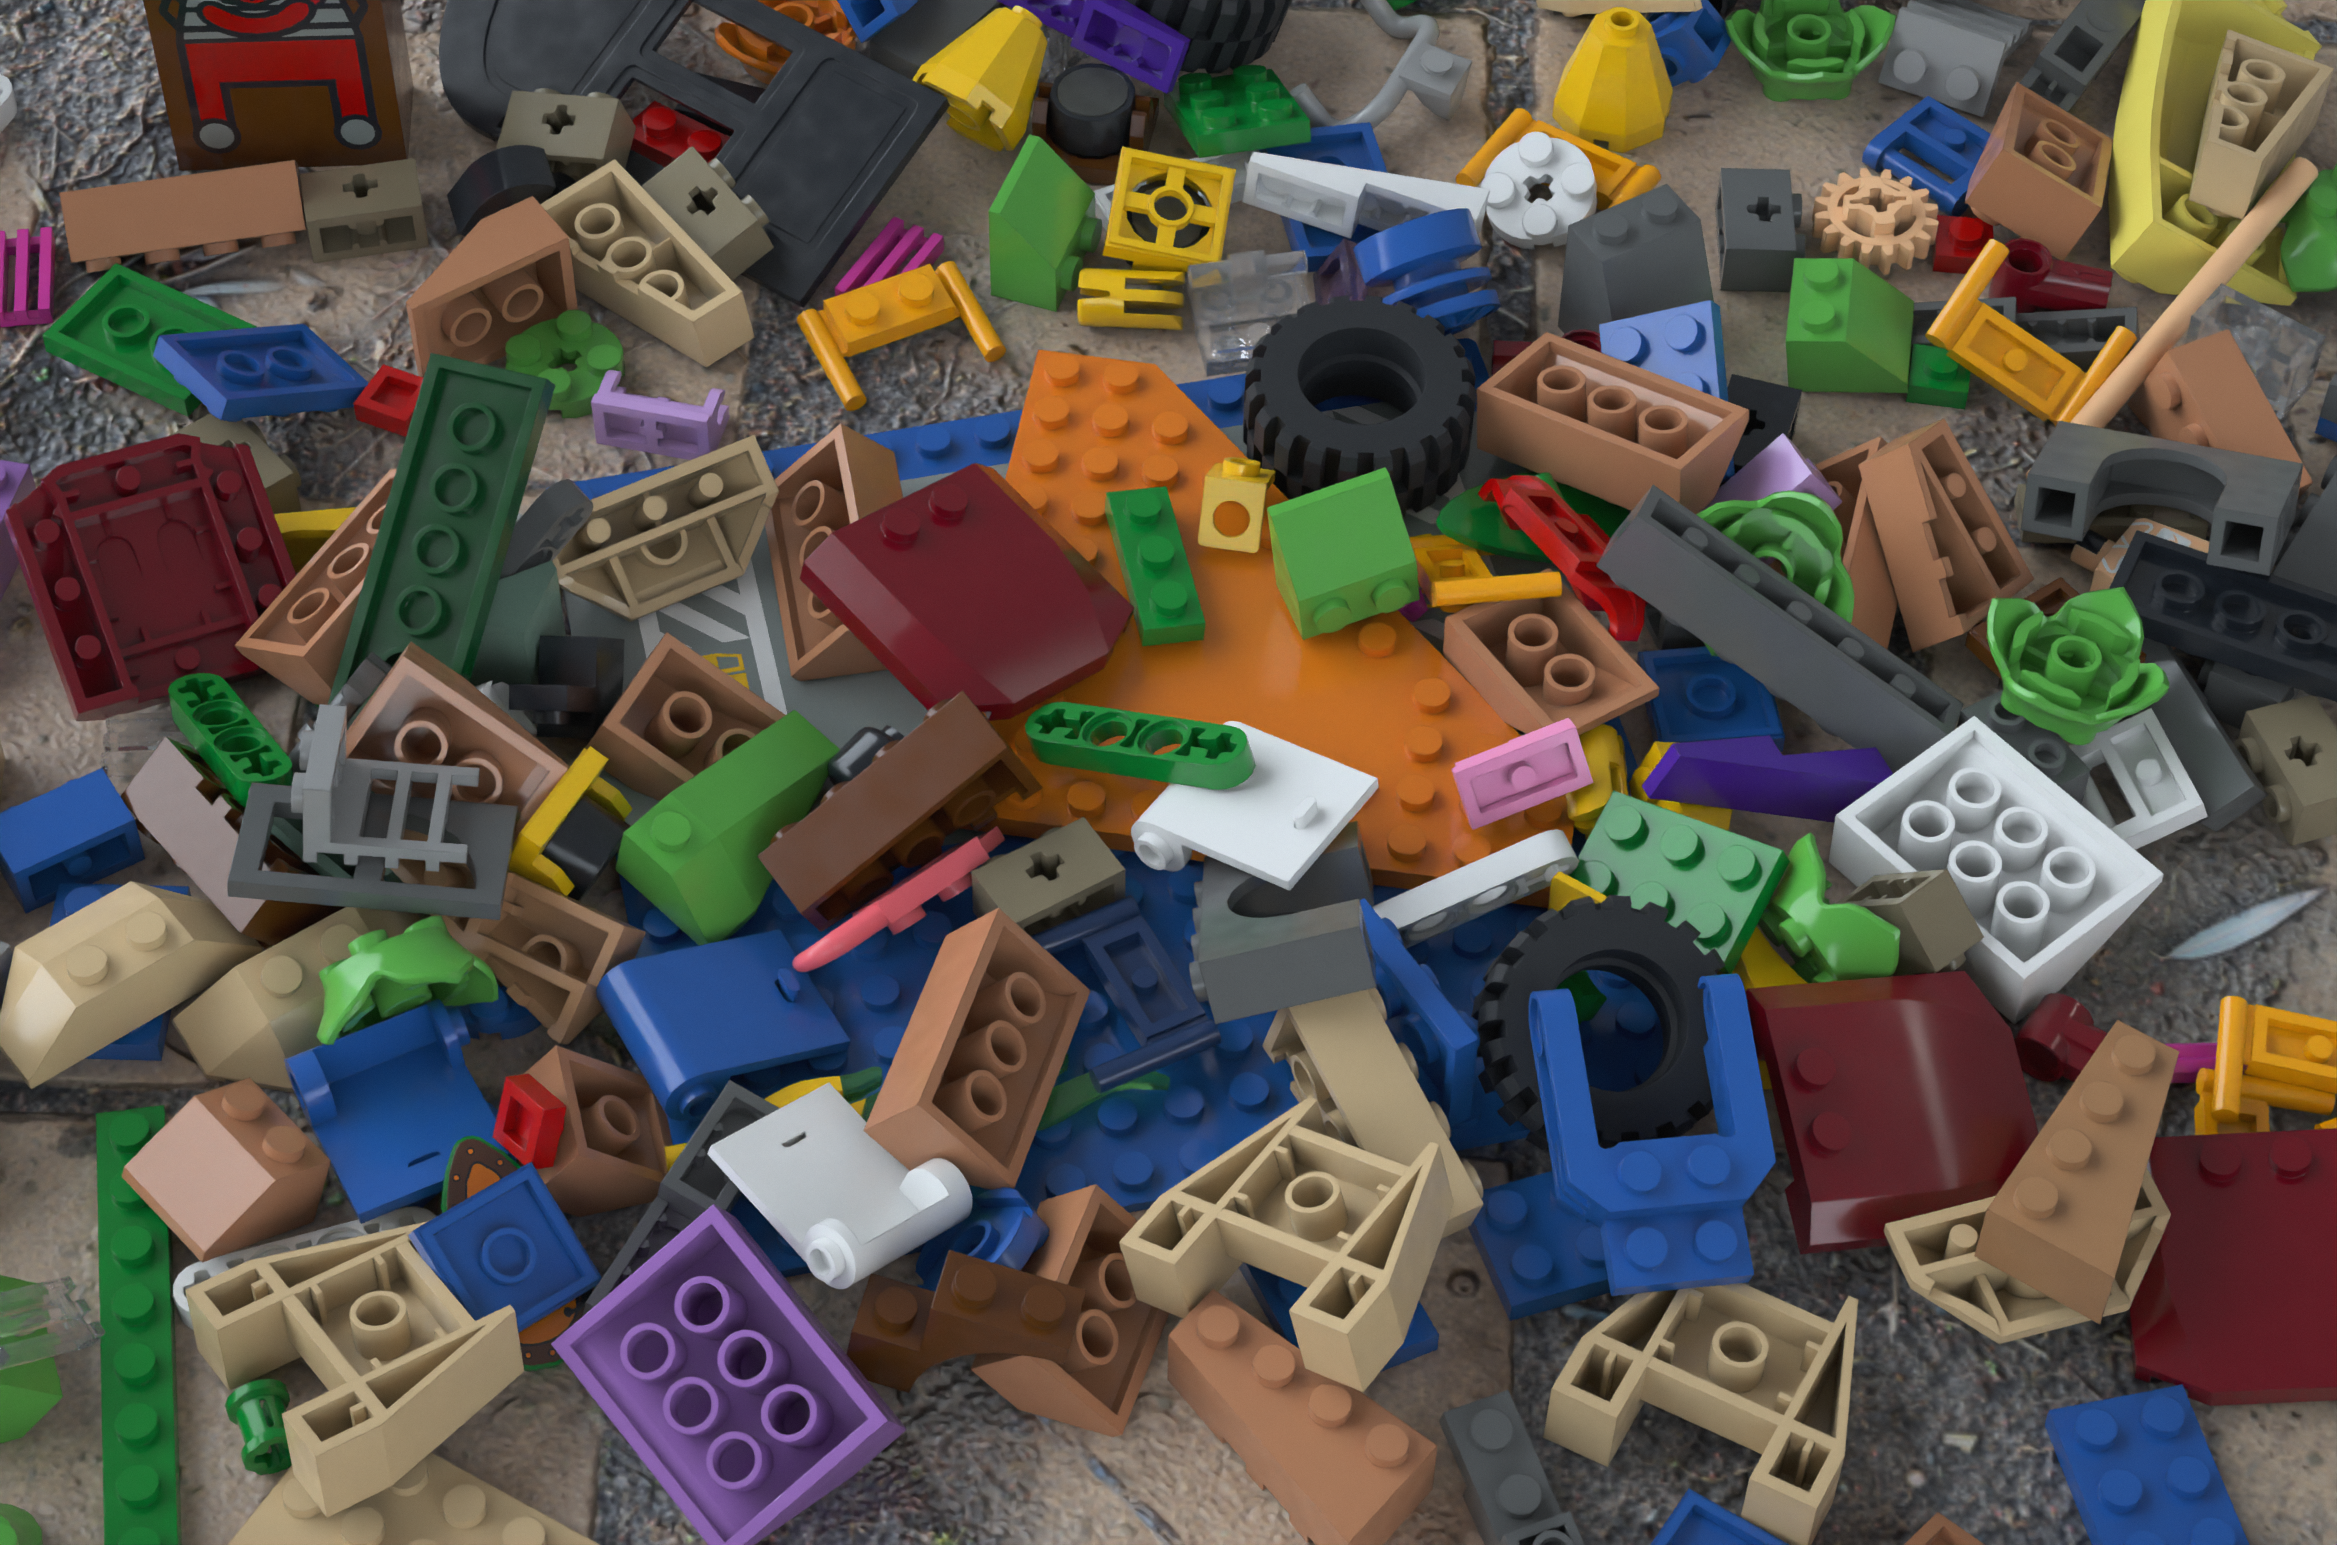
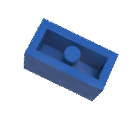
M103 768L81 778L70 780L54 790L20 805L9 807L0 813V872L26 914L55 901L59 883L92 884L145 860L135 819Z

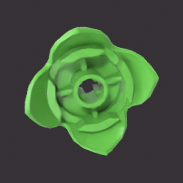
M1762 0L1757 14L1748 9H1741L1731 13L1725 20V28L1739 52L1749 61V66L1755 78L1763 84L1762 91L1768 99L1776 102H1785L1792 98L1803 100L1823 98L1841 100L1849 96L1852 83L1858 74L1886 48L1894 30L1896 15L1871 5H1860L1845 12L1841 8L1839 0Z
M2336 164L2334 169H2325L2318 172V177L2279 222L2286 223L2285 228H2287L2280 245L2281 263L2292 292H2329L2337 290Z
M1788 490L1774 492L1763 499L1753 501L1729 500L1719 502L1696 514L1758 559L1761 557L1768 559L1770 556L1782 562L1780 569L1786 574L1784 576L1786 579L1851 624L1855 593L1851 577L1843 565L1840 555L1843 542L1842 526L1832 508L1823 499L1812 494ZM1704 642L1710 654L1719 657L1713 648Z
M2124 587L2085 592L2069 599L2055 615L2050 617L2045 616L2035 603L2022 598H1992L1987 614V640L1991 654L2002 677L2003 691L2000 699L2001 704L2010 713L2023 716L2040 728L2058 733L2065 741L2071 744L2086 745L2094 740L2096 733L2106 731L2123 717L2138 713L2159 701L2168 692L2169 680L2163 669L2155 663H2140L2139 656L2144 640L2142 620Z
M1811 832L1799 839L1789 852L1788 859L1790 863L1758 922L1759 927L1775 946L1779 947L1783 944L1795 962L1790 967L1807 983L1891 977L1899 962L1900 929L1875 915L1867 908L1854 903L1830 904L1829 899L1824 896L1825 891L1832 886V883L1826 879V872L1816 845V838Z
M440 915L420 920L409 926L403 934L391 938L388 937L384 929L366 933L348 944V949L351 953L350 958L337 961L325 967L318 974L324 987L325 998L324 1014L317 1032V1038L325 1045H334L335 1040L339 1037L425 1004L429 1000L440 999L444 1006H463L473 1003L494 1002L498 1000V985L494 972L483 960L469 952L451 937Z

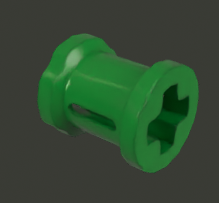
M260 1379L246 1383L234 1390L225 1403L229 1420L239 1425L245 1443L241 1452L244 1467L247 1471L255 1472L258 1475L274 1474L286 1470L292 1465L282 1413L287 1412L286 1408L289 1405L290 1397L286 1385L280 1380ZM264 1400V1403L261 1408L260 1401ZM269 1446H270L272 1452L267 1453V1451L269 1450Z

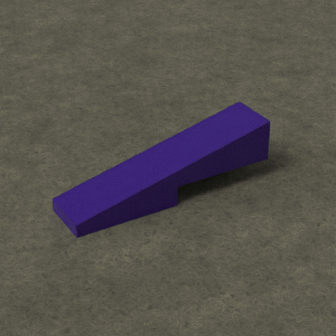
M996 0L1011 8L1020 6L1037 16L1043 24L1071 37L1070 46L1166 94L1173 91L1191 41L1126 0Z
M1769 735L1673 743L1642 784V788L1650 799L1834 823L1836 814L1887 779L1893 772L1876 747L1782 755Z

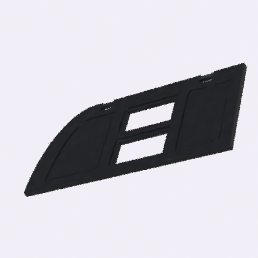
M448 0L441 26L439 69L447 98L465 124L494 142L499 140L512 90L534 92L539 88H548L561 94L579 96L600 92L620 100L634 81L733 132L716 158L735 180L737 185L731 190L741 200L749 194L768 217L770 222L763 229L774 246L772 250L741 273V275L802 308L806 306L950 106L948 99L943 95L757 0ZM692 2L792 53L755 104L656 53ZM630 149L625 170L642 186L665 167Z

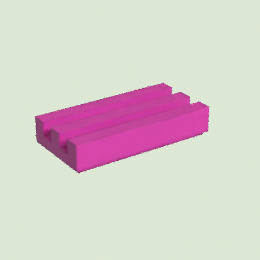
M893 217L834 288L835 296L896 276L897 269L912 250L918 252L901 273L927 264L932 266L944 251V236L933 232L929 238L924 237V228L913 224L909 230L904 229V220Z
M41 227L40 236L36 237L30 236L29 229H18L17 238L7 239L6 232L0 231V328L53 323L56 241L52 227ZM30 253H39L38 310H28ZM9 255H16L14 312H7Z

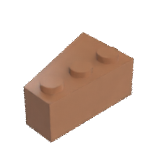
M2229 329L2167 350L2127 403L2155 438L2302 463ZM2304 465L2298 500L2313 484Z
M1945 418L1894 439L1858 465L1912 652L1966 633L1987 616L1992 598H2011L2034 580Z

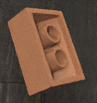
M1095 1184L1040 1202L1037 1214L1049 1227V1236L1046 1242L1036 1252L1031 1254L1026 1264L1020 1270L1086 1290L1065 1364L1024 1355L986 1353L976 1355L970 1370L1018 1410L1115 1437L1123 1434L1170 1313L1137 1300L1119 1242L1138 1220Z

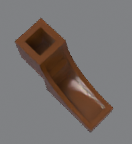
M949 1250L936 1292L873 1273L870 1274L851 1331L847 1356L868 1381L910 1393L917 1378L930 1367L945 1360L965 1355L986 1353L1016 1354L1065 1364L1086 1290Z

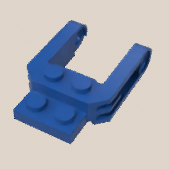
M1737 973L1701 976L1697 984L1698 989H1703V1008L1708 1041L1703 1050L1718 1134L1619 1142L1616 1146L1608 1149H1603L1598 1144L1576 1007L1571 991L1568 988L1533 991L1530 995V1037L1557 1202L1584 1223L1592 1222L1600 1228L1611 1296L1748 1283L1754 1276L1742 1207L1774 1166L1776 1158L1743 982Z

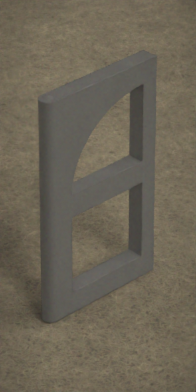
M252 782L248 790L249 796L227 880L228 897L500 920L516 826L520 819L518 806L450 800L444 843L468 845L467 862L465 864L473 876L476 889L384 881L386 872L385 857L359 855L353 879L262 871L274 818L303 819V813L291 812L292 786ZM370 794L363 837H387L394 795ZM410 797L405 829L428 835L434 803L433 798Z

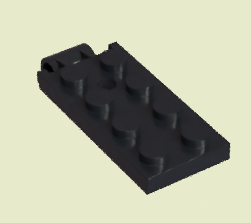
M2139 530L2136 531L2109 589L2125 588L2142 620L2145 638L2181 649L2191 655L2202 656L2240 669L2250 675L2261 676L2291 686L2312 696L2323 697L2337 702V596L2272 574L2268 576L2206 564L2208 553Z

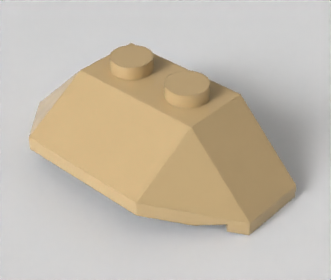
M755 435L590 500L593 503L591 515L552 561L557 569L559 587L632 622L742 577L762 533L770 509L773 507L779 493V489Z
M130 881L15 946L0 1012V1051L30 1089H33L213 985L235 966L263 952L262 946L256 939L241 934L211 901Z
M345 907L232 968L173 1018L172 1024L206 1079L237 1082L250 1077L261 1088L294 1093L284 1059L323 1044L317 1038V1032L324 1014L325 998L324 987L318 975L319 972L337 961L350 958L351 953L348 949V944L354 939L380 929L386 930L388 937L391 938L403 934L409 926L420 921L417 913Z
M2147 1167L2103 1317L2129 1310L2171 1216ZM1996 1196L1885 1224L1884 1234L1910 1289L1998 1344L2091 1320L1974 1256L1986 1210Z

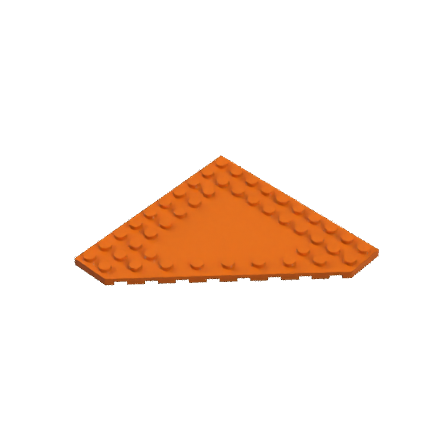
M1038 349L1005 480L1129 603L1130 600L1105 513L1106 492L1166 486L1206 625L1204 640L1142 646L1135 618L1132 614L1125 633L1122 632L1114 646L1112 656L1103 670L1011 719L990 721L1043 788L1025 800L1016 791L993 806L997 813V818L977 831L987 832L998 826L1001 833L1005 835L1038 839L1043 833L1052 828H1062L1084 817L1109 849L1135 852L1131 836L1132 825L1170 783L1040 762L1033 753L1025 731L1028 717L1044 705L1054 702H1071L1222 725L1228 721H1237L1378 778L1379 788L1349 821V823L1358 822L1373 877V885L1411 890L1548 830H1563L1572 847L1575 821L1568 818L1566 794L1472 830L1451 769L1455 767L1456 762L1508 743L1509 740L1521 735L1498 716L1479 692L1398 610L1390 613H1380L1348 624L1336 632L1322 633L1305 640L1302 639L1276 585L1267 507L1288 501L1289 499L1273 483L1266 491L1261 542L1257 552L1249 553L1206 547L1198 543L1205 475L1215 463H1224V458H1248L1156 364ZM1226 501L1216 508L1214 522L1223 534L1237 536L1247 530L1250 517L1247 509L1242 504L1236 501ZM1125 736L1109 738L1098 746L1114 744ZM1181 744L1162 747L1155 751L1153 755L1171 752ZM970 824L960 827L961 829L974 830ZM1192 849L1190 860L1204 861V857L1207 855ZM1551 885L1511 903L1548 908Z

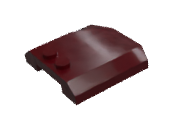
M178 433L57 465L41 479V484L21 502L18 504L15 502L5 511V524L76 721L107 720L169 702L168 688L170 684L186 675L211 673L219 675L228 684L268 673L242 655L234 645L294 579L296 572L248 445L235 443L234 448L202 443L200 442V437Z
M973 463L832 532L803 562L799 578L928 711L940 701L953 699L961 691H964L977 708L985 713L989 721L1011 719L1103 670L1112 656L1114 646L1122 632L1125 633L1134 611V607L994 468L978 463Z
M1965 970L1748 988L1745 991L1758 1061L1766 1062L1794 1181L1785 1189V1194L1800 1255L1890 1246L1884 1234L1885 1224L1996 1196L2039 1134L2012 1030Z
M2337 1128L2155 1137L2147 1169L2171 1216L2134 1300L2127 1311L2135 1378L2150 1383L2152 1376L2176 1386L2183 1384L2184 1389L2188 1390V1398L2209 1406L2337 1401Z

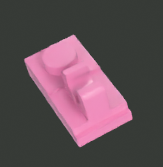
M1569 718L1456 762L1455 767L1451 769L1472 830L1593 783L1576 726Z

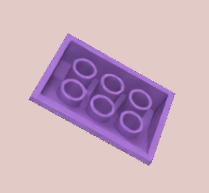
M714 1204L551 1343L708 1545H755L854 1476L907 1430L734 1215Z

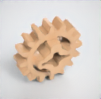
M1861 168L1859 178L1856 179L1842 172L1838 176L1837 185L1825 182L1822 187L1821 196L1815 197L1812 214V236L1814 238H1822L1820 247L1822 253L1837 251L1839 252L1838 258H1854L1868 269L1870 265H1877L1883 275L1890 273V267L1893 263H1897L1900 267L1908 270L1912 267L1913 256L1924 260L1928 256L1929 245H1934L1939 223L1936 220L1938 205L1928 203L1929 191L1926 188L1915 191L1911 190L1913 178L1907 176L1899 182L1891 180L1892 174L1889 169H1884L1880 176H1872L1867 168Z

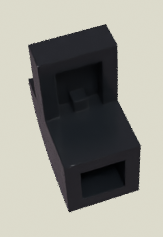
M514 145L491 151L473 162L447 194L457 232L459 235L466 237L481 219L531 196L541 204L577 181L565 173L551 172L543 148L530 145Z
M540 636L538 685L509 684V710L533 711L532 724H537V737L592 738L622 695L625 639L595 636Z

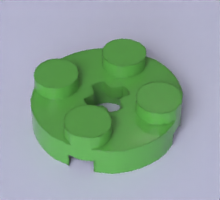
M568 310L561 313L558 318L535 324L521 334L512 336L506 343V370L546 378L555 384L548 410H561L562 418H578L592 414V398L594 394H597L608 370L621 371V378L623 375L625 376L624 352L620 341L609 329L601 324L592 322L590 315L581 310ZM566 363L575 364L576 367L575 370L569 372L563 367L555 368Z

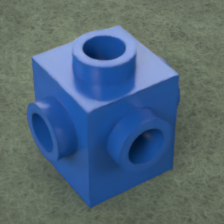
M1701 0L1703 8L1696 12H1651L1646 17V20L1652 25L1672 87L1688 80L1690 83H1697L1707 77L1717 67L1731 42L1725 28L1724 19L1708 0Z

